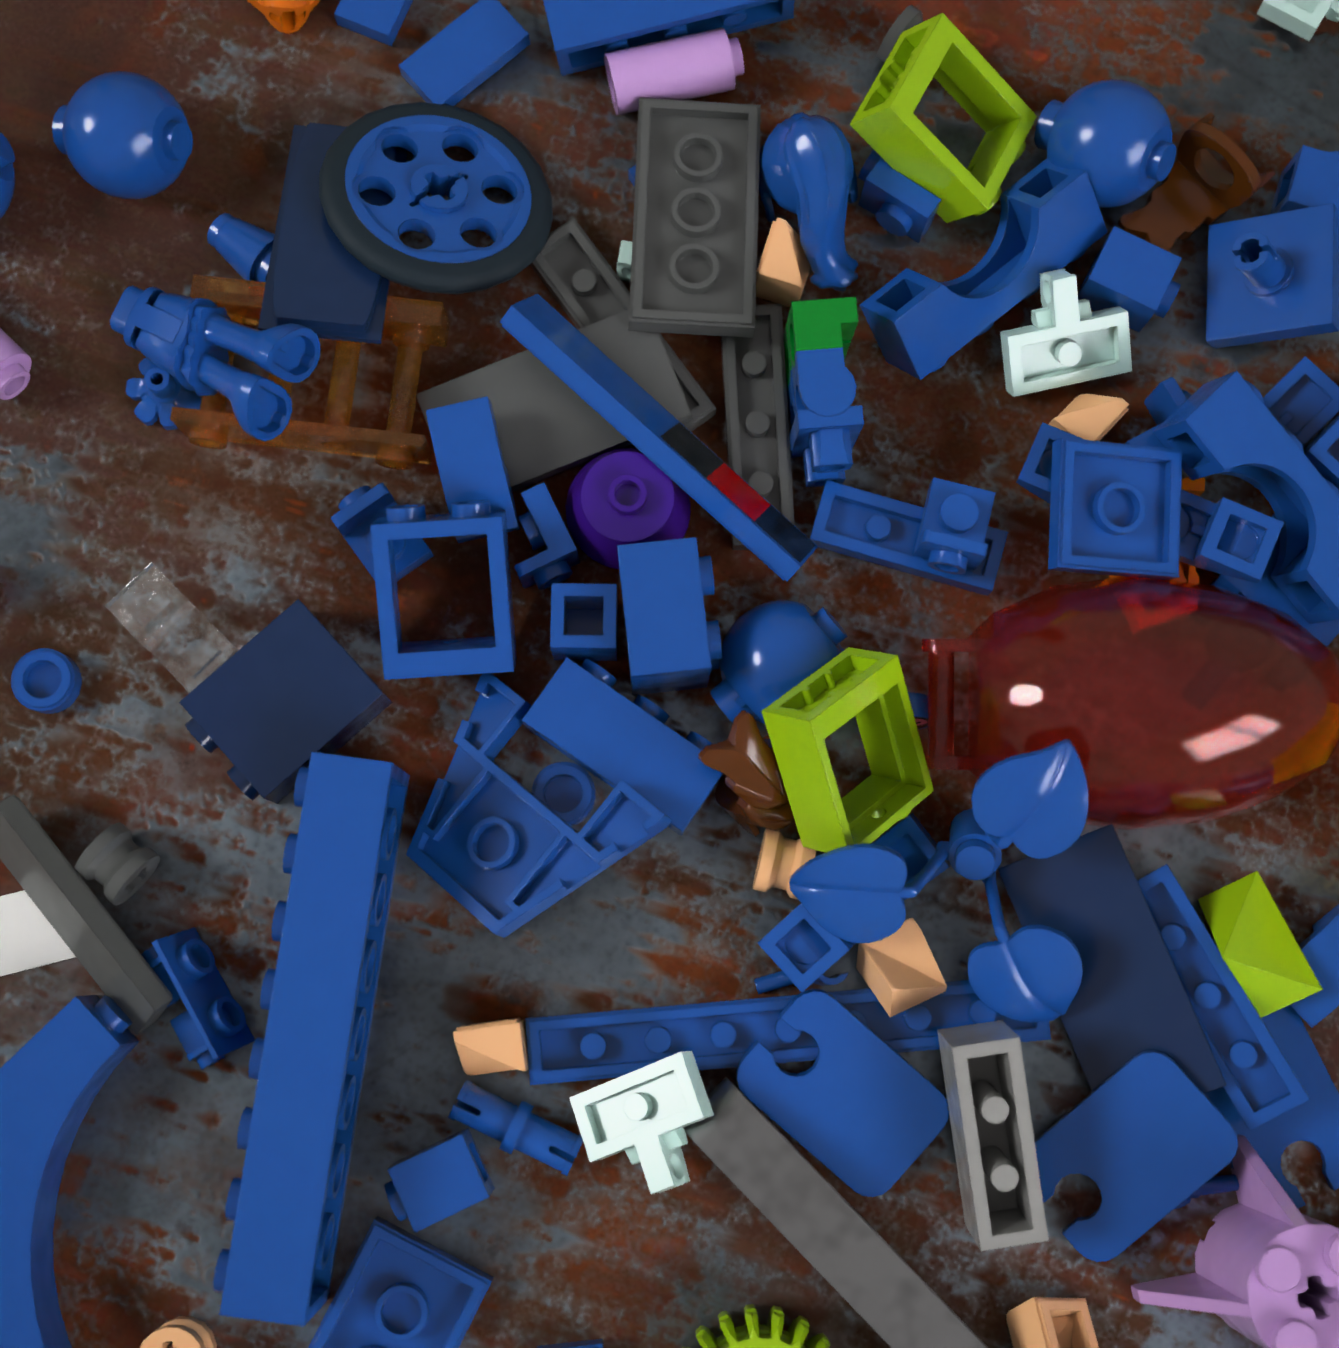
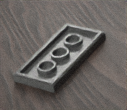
M639 98L628 331L753 338L756 312L761 105Z
M629 309L578 329L679 422L683 424L693 420L692 413L659 333L628 331ZM529 350L416 394L428 428L425 410L488 396L492 403L503 461L508 469L512 492L587 463L608 451L632 445L631 442Z

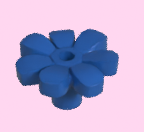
M144 358L139 363V370L144 378H131L127 381L126 394L132 400L141 401L136 406L134 413L147 426L153 425L159 419L165 430H175L181 428L183 424L181 412L198 418L206 408L205 402L194 393V390L185 389L174 376L157 367L147 358Z

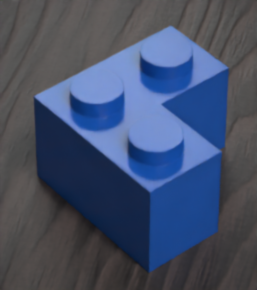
M697 537L617 545L632 695L707 688L711 670L719 669V659H722L718 620L706 621L703 596L715 594L711 556L699 557Z

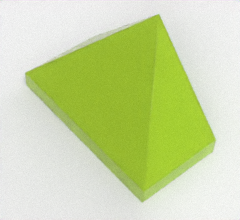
M1258 871L1198 899L1223 960L1261 1018L1323 990Z

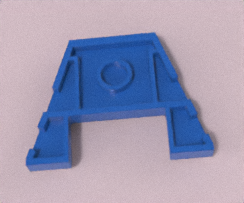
M485 673L480 676L475 688L479 696L468 721H461L453 742L458 747L444 780L437 779L406 855L493 934L505 938L666 829L672 822V819L621 779L581 831H576L494 761L495 757L523 724L522 719L532 705L494 674Z

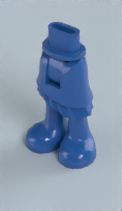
M133 285L127 287L122 293L110 319L111 329L123 335L127 346L140 351L157 367L174 376L185 389L194 390L198 397L215 395L219 392L228 398L231 402L235 418L245 433L262 441L272 440L284 431L292 414V399L287 391L275 382L228 364V351L252 361L272 375L291 383H300L310 377L317 367L320 358L319 338L312 329L306 326L288 323L266 330L253 329L232 321L225 308L218 307L209 299L166 293L156 286L149 287L146 290Z

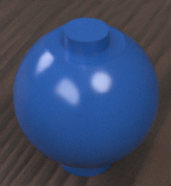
M108 72L85 82L74 93L69 103L62 105L56 111L52 123V134L57 148L68 156L78 174L88 184L102 193L122 199H142L164 191L180 176L193 148L191 129L185 113L176 98L157 81L134 72Z
M1108 79L1093 82L1074 92L1065 102L1058 100L1050 101L1038 118L1034 134L1036 147L1047 151V158L1052 164L1061 168L1087 171L1100 208L1117 207L1140 198L1157 181L1161 182L1169 175L1176 158V146L1172 144V127L1165 108L1149 90L1126 80Z
M777 600L760 604L740 616L727 632L722 643V659H719L722 681L710 690V693L716 704L732 723L742 710H747L756 721L765 724L761 711L844 651L839 643L848 636L824 607L814 613L806 604L796 601Z

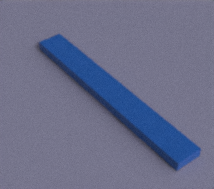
M969 979L945 981L947 985L946 992L893 1017H889L870 988L827 992L897 1053L940 1049L937 1033L939 1029L1003 1020L1020 1037V1042L1051 1040L1049 1021L1023 1022L997 1013L984 1004L975 994ZM798 994L525 1018L530 1085L618 1078L682 1051L693 1052L698 1070L737 1067L742 1056L757 1039L772 1051L777 1064L812 1061L817 1059L818 1045L813 1036L804 1031L794 1030L779 1015Z

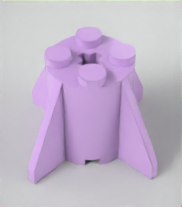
M1238 1134V1148L1236 1156L1232 1159L1234 1169L1231 1168L1232 1174L1237 1176L1239 1182V1189L1236 1191L1238 1203L1221 1210L1212 1219L1216 1223L1208 1230L1205 1240L1200 1239L1195 1251V1273L1130 1285L1133 1299L1140 1304L1215 1313L1228 1326L1262 1348H1339V1229L1300 1213L1244 1135Z

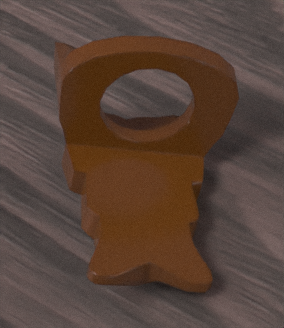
M1210 112L1184 132L1178 146L1177 160L1174 162L1169 175L1162 181L1163 184L1151 192L1147 198L1146 205L1141 209L1124 214L1119 219L1118 225L1124 231L1170 252L1173 244L1178 239H1188L1202 224L1209 226L1222 218L1229 209L1242 205L1276 173L1271 170L1261 174L1237 143L1225 133L1212 126L1215 115ZM1204 148L1212 149L1221 154L1230 164L1233 175L1229 171L1222 169L1220 163Z
M742 710L734 718L728 739L706 746L699 753L698 758L706 766L724 773L715 791L716 802L747 832L757 837L760 834L757 826L778 831L786 828L795 820L769 735L762 738L755 718L747 710Z

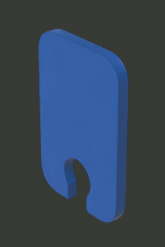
M812 988L805 990L794 997L779 1015L794 1030L804 1031L816 1040L818 1056L813 1066L800 1073L786 1072L777 1065L772 1051L757 1039L742 1056L737 1065L736 1078L739 1089L746 1098L853 1191L867 1197L883 1195L892 1188L943 1130L949 1119L947 1099L932 1082L835 997L821 989Z
M1289 1005L1262 1017V1020L1301 1082L1310 1100L1249 1131L1224 1087L1204 1094L1230 1121L1236 1134L1244 1135L1292 1202L1299 1209L1306 1204L1298 1188L1288 1182L1283 1175L1280 1166L1281 1156L1285 1148L1293 1142L1307 1141L1311 1143L1321 1155L1322 1173L1330 1189L1334 1191L1339 1189V1093L1299 1014ZM1231 1161L1229 1163L1230 1168L1234 1169L1233 1163Z
M1156 1050L1142 1051L1131 1058L1035 1140L1043 1203L1054 1195L1056 1185L1069 1174H1082L1095 1181L1102 1197L1099 1208L1095 1213L1087 1217H1077L1063 1229L1062 1234L1086 1259L1095 1262L1109 1261L1122 1253L1232 1161L1236 1156L1238 1148L1236 1131L1230 1121L1171 1057Z

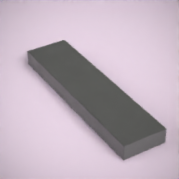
M574 217L549 234L546 244L530 266L577 329L629 309L630 292ZM659 333L692 413L693 420L685 422L683 425L692 432L715 416L717 408L661 333Z
M782 304L756 305L753 338L721 336L727 463L731 469L795 525ZM731 534L732 550H749Z
M13 794L0 801L1 861L104 994L113 999L132 1021L130 1027L138 1035L158 1020L172 1001L173 995L19 797Z

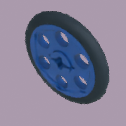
M416 102L391 105L367 113L344 129L328 149L319 173V198L327 222L345 249L369 270L396 284L423 292L462 294L487 290L509 281L536 259L548 240L553 221L552 196L541 166L526 146L504 127L477 113L451 105ZM458 146L470 151L475 158L468 162H459L449 158L443 150L448 147ZM389 147H401L411 152L415 158L405 163L395 162L386 157L382 151ZM491 187L502 188L508 191L514 200L505 204L495 203L484 196L482 191ZM368 189H378L386 192L393 201L382 206L371 205L360 197V193ZM430 192L433 196L429 197L427 193ZM443 196H447L449 199L445 200ZM468 230H479L490 236L494 243L487 247H475L464 241L461 234ZM408 231L420 232L432 241V245L425 249L411 248L405 245L399 236Z

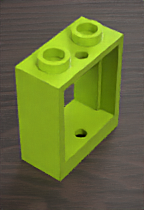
M941 13L901 33L849 125L892 169L939 197L941 201L936 213L946 223L971 215H982L995 205L1002 193L1000 186L1011 165L1019 159L1026 148L1025 139L1037 115L948 17ZM933 77L986 132L967 169L913 113Z
M848 647L761 711L803 847L826 853L848 845L871 844L897 821L908 816L916 805L934 791L898 655ZM855 716L871 775L841 798L824 739Z

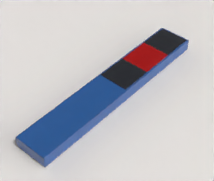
M538 293L510 306L500 320L502 327L783 581H788L818 548L816 544Z

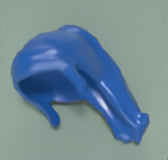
M796 113L789 119H785L782 123L777 124L760 148L759 193L765 207L766 218L769 222L775 221L771 197L780 207L797 214L800 244L814 273L810 278L811 283L820 289L832 288L844 292L846 287L858 279V274L855 271L859 265L856 260L849 256L845 246L848 202L850 204L854 203L858 198L857 176L851 147L843 131L834 121L817 114L809 116L805 113Z

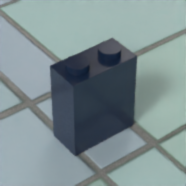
M297 599L179 703L192 716V719L185 724L192 736L210 753L219 747L234 764L227 771V774L236 786L251 800L261 795L264 799L278 804L294 790L300 767L309 768L311 752L335 754L385 710L392 701L315 615Z

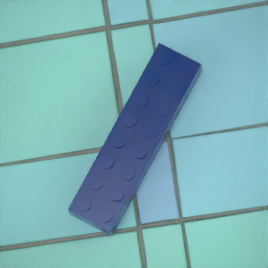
M311 752L309 768L300 767L294 788V805L302 807L298 834H289L283 855V872L291 874L287 901L280 900L277 903L272 921V940L280 942L276 969H267L260 995L261 1009L269 1010L265 1038H256L249 1061V1078L257 1080L254 1105L253 1107H245L237 1134L238 1149L246 1150L242 1178H233L225 1208L226 1220L234 1221L230 1249L223 1248L221 1250L214 1273V1292L223 1293L219 1315L304 1327L330 1297L410 775L393 762Z

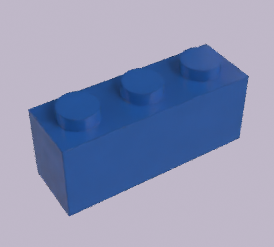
M566 657L522 719L525 728L614 789L621 779L671 818L672 822L668 827L682 836L724 775V773L706 766L698 758L699 753L706 746L713 743L694 731H690L685 739L665 725L670 716L655 703L641 695H638L633 702L612 688L617 679L604 668L589 659H585L583 664L579 666Z

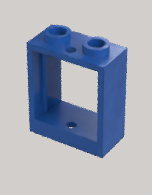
M489 500L451 503L452 513L426 515L424 504L395 505L386 507L387 517L377 518L370 524L384 680L514 672L517 652L506 510L491 511ZM487 534L495 636L402 642L393 540Z

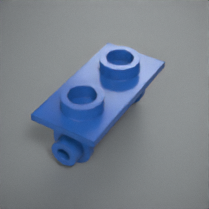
M195 927L156 939L152 942L153 947L141 954L173 995L172 1001L166 1008L182 1000L187 1009L170 1020V1023L187 1054L186 1057L189 1062L196 1060L201 1070H204L225 1058L226 1054L255 1041L246 1024L242 1007L230 994L215 965V958L211 949L202 941Z

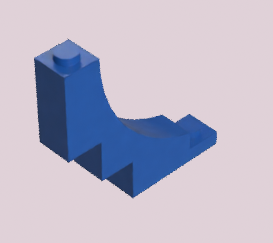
M97 995L75 996L0 1068V1348H72L58 1302L54 1274L53 1230L57 1196L65 1163L73 1141L95 1096L114 1069L140 1042L128 1030L132 1021L114 1000L108 996H103L101 999Z

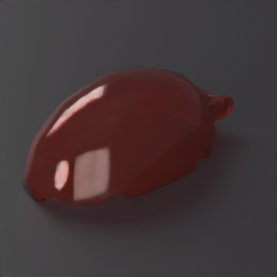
M1125 576L1055 585L992 613L967 636V639H922V652H928V755H925L928 769L969 770L979 779L988 768L999 761L1011 756L1040 750L1061 740L1069 739L1080 757L1087 780L1088 812L1085 825L1105 827L1113 823L1115 829L1137 830L1215 821L1287 794L1324 765L1336 752L1339 745V662L1336 654L1288 613L1215 585ZM954 652H969L968 755H954Z

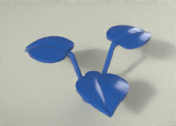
M1064 739L1040 750L1011 756L988 768L974 785L972 809L964 810L953 818L949 829V841H939L936 844V853L914 880L908 884H905L907 864L901 854L877 844H854L828 851L807 861L790 876V889L811 916L826 931L848 942L871 943L894 934L902 926L906 917V905L903 898L917 896L944 861L949 860L952 868L959 875L969 880L983 881L993 929L998 941L986 942L976 946L968 956V977L975 994L990 1009L1014 1020L1023 1022L1055 1020L1059 1016L1065 1015L1081 985L1083 968L1080 953L1074 942L1064 932L1050 926L1039 924L1027 925L1016 930L1010 936L1006 928L996 883V870L1001 864L1002 849L1008 848L1012 843L1029 857L1047 859L1064 852L1079 838L1084 829L1088 812L1087 780L1080 757L1073 743L1069 739Z

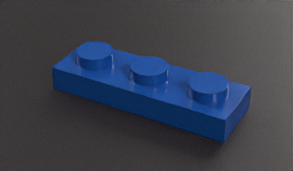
M826 480L809 539L822 549L988 596L993 591L1008 532L988 526L984 542L988 544L986 558L975 570L966 568L964 574L941 572L927 565L928 559L913 555L923 515V507Z

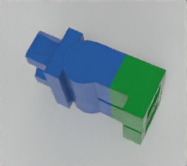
M856 297L791 302L783 334L786 388L791 424L789 435L791 458L803 457L806 487L824 486L826 480L839 484L844 483L845 470L851 469L853 465L852 449L864 426L862 405L852 406L856 396L854 376L845 367L844 363L859 322Z

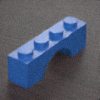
M1046 158L1001 194V214L995 238L984 257L970 271L956 279L937 282L906 268L862 302L860 307L886 362L922 380L929 373L935 372L944 366L948 358L976 336L987 332L997 319L1021 300L1035 294L1040 288V273L1062 269L1068 263L1079 259L1088 247L1104 236L1108 231L1087 171L1061 168L1052 164Z
M1238 371L1203 384L1153 431L1154 435L1165 448L1182 450V469L1192 481L1209 475L1225 474L1241 478L1257 488L1270 503L1276 518L1284 522L1280 531L1279 554L1271 578L1309 624L1339 620V489L1332 482L1322 477L1305 456L1303 446L1298 438L1281 426L1264 405V399L1260 391L1252 383L1244 380Z

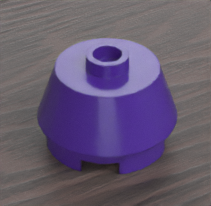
M616 449L592 459L575 476L566 499L567 524L576 544L594 561L614 569H619L617 545L683 539L690 521L691 504L689 495L638 449Z

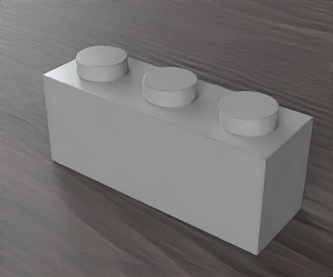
M1003 1020L937 1030L964 1221L967 1229L980 1251L1049 1241L1020 1037Z

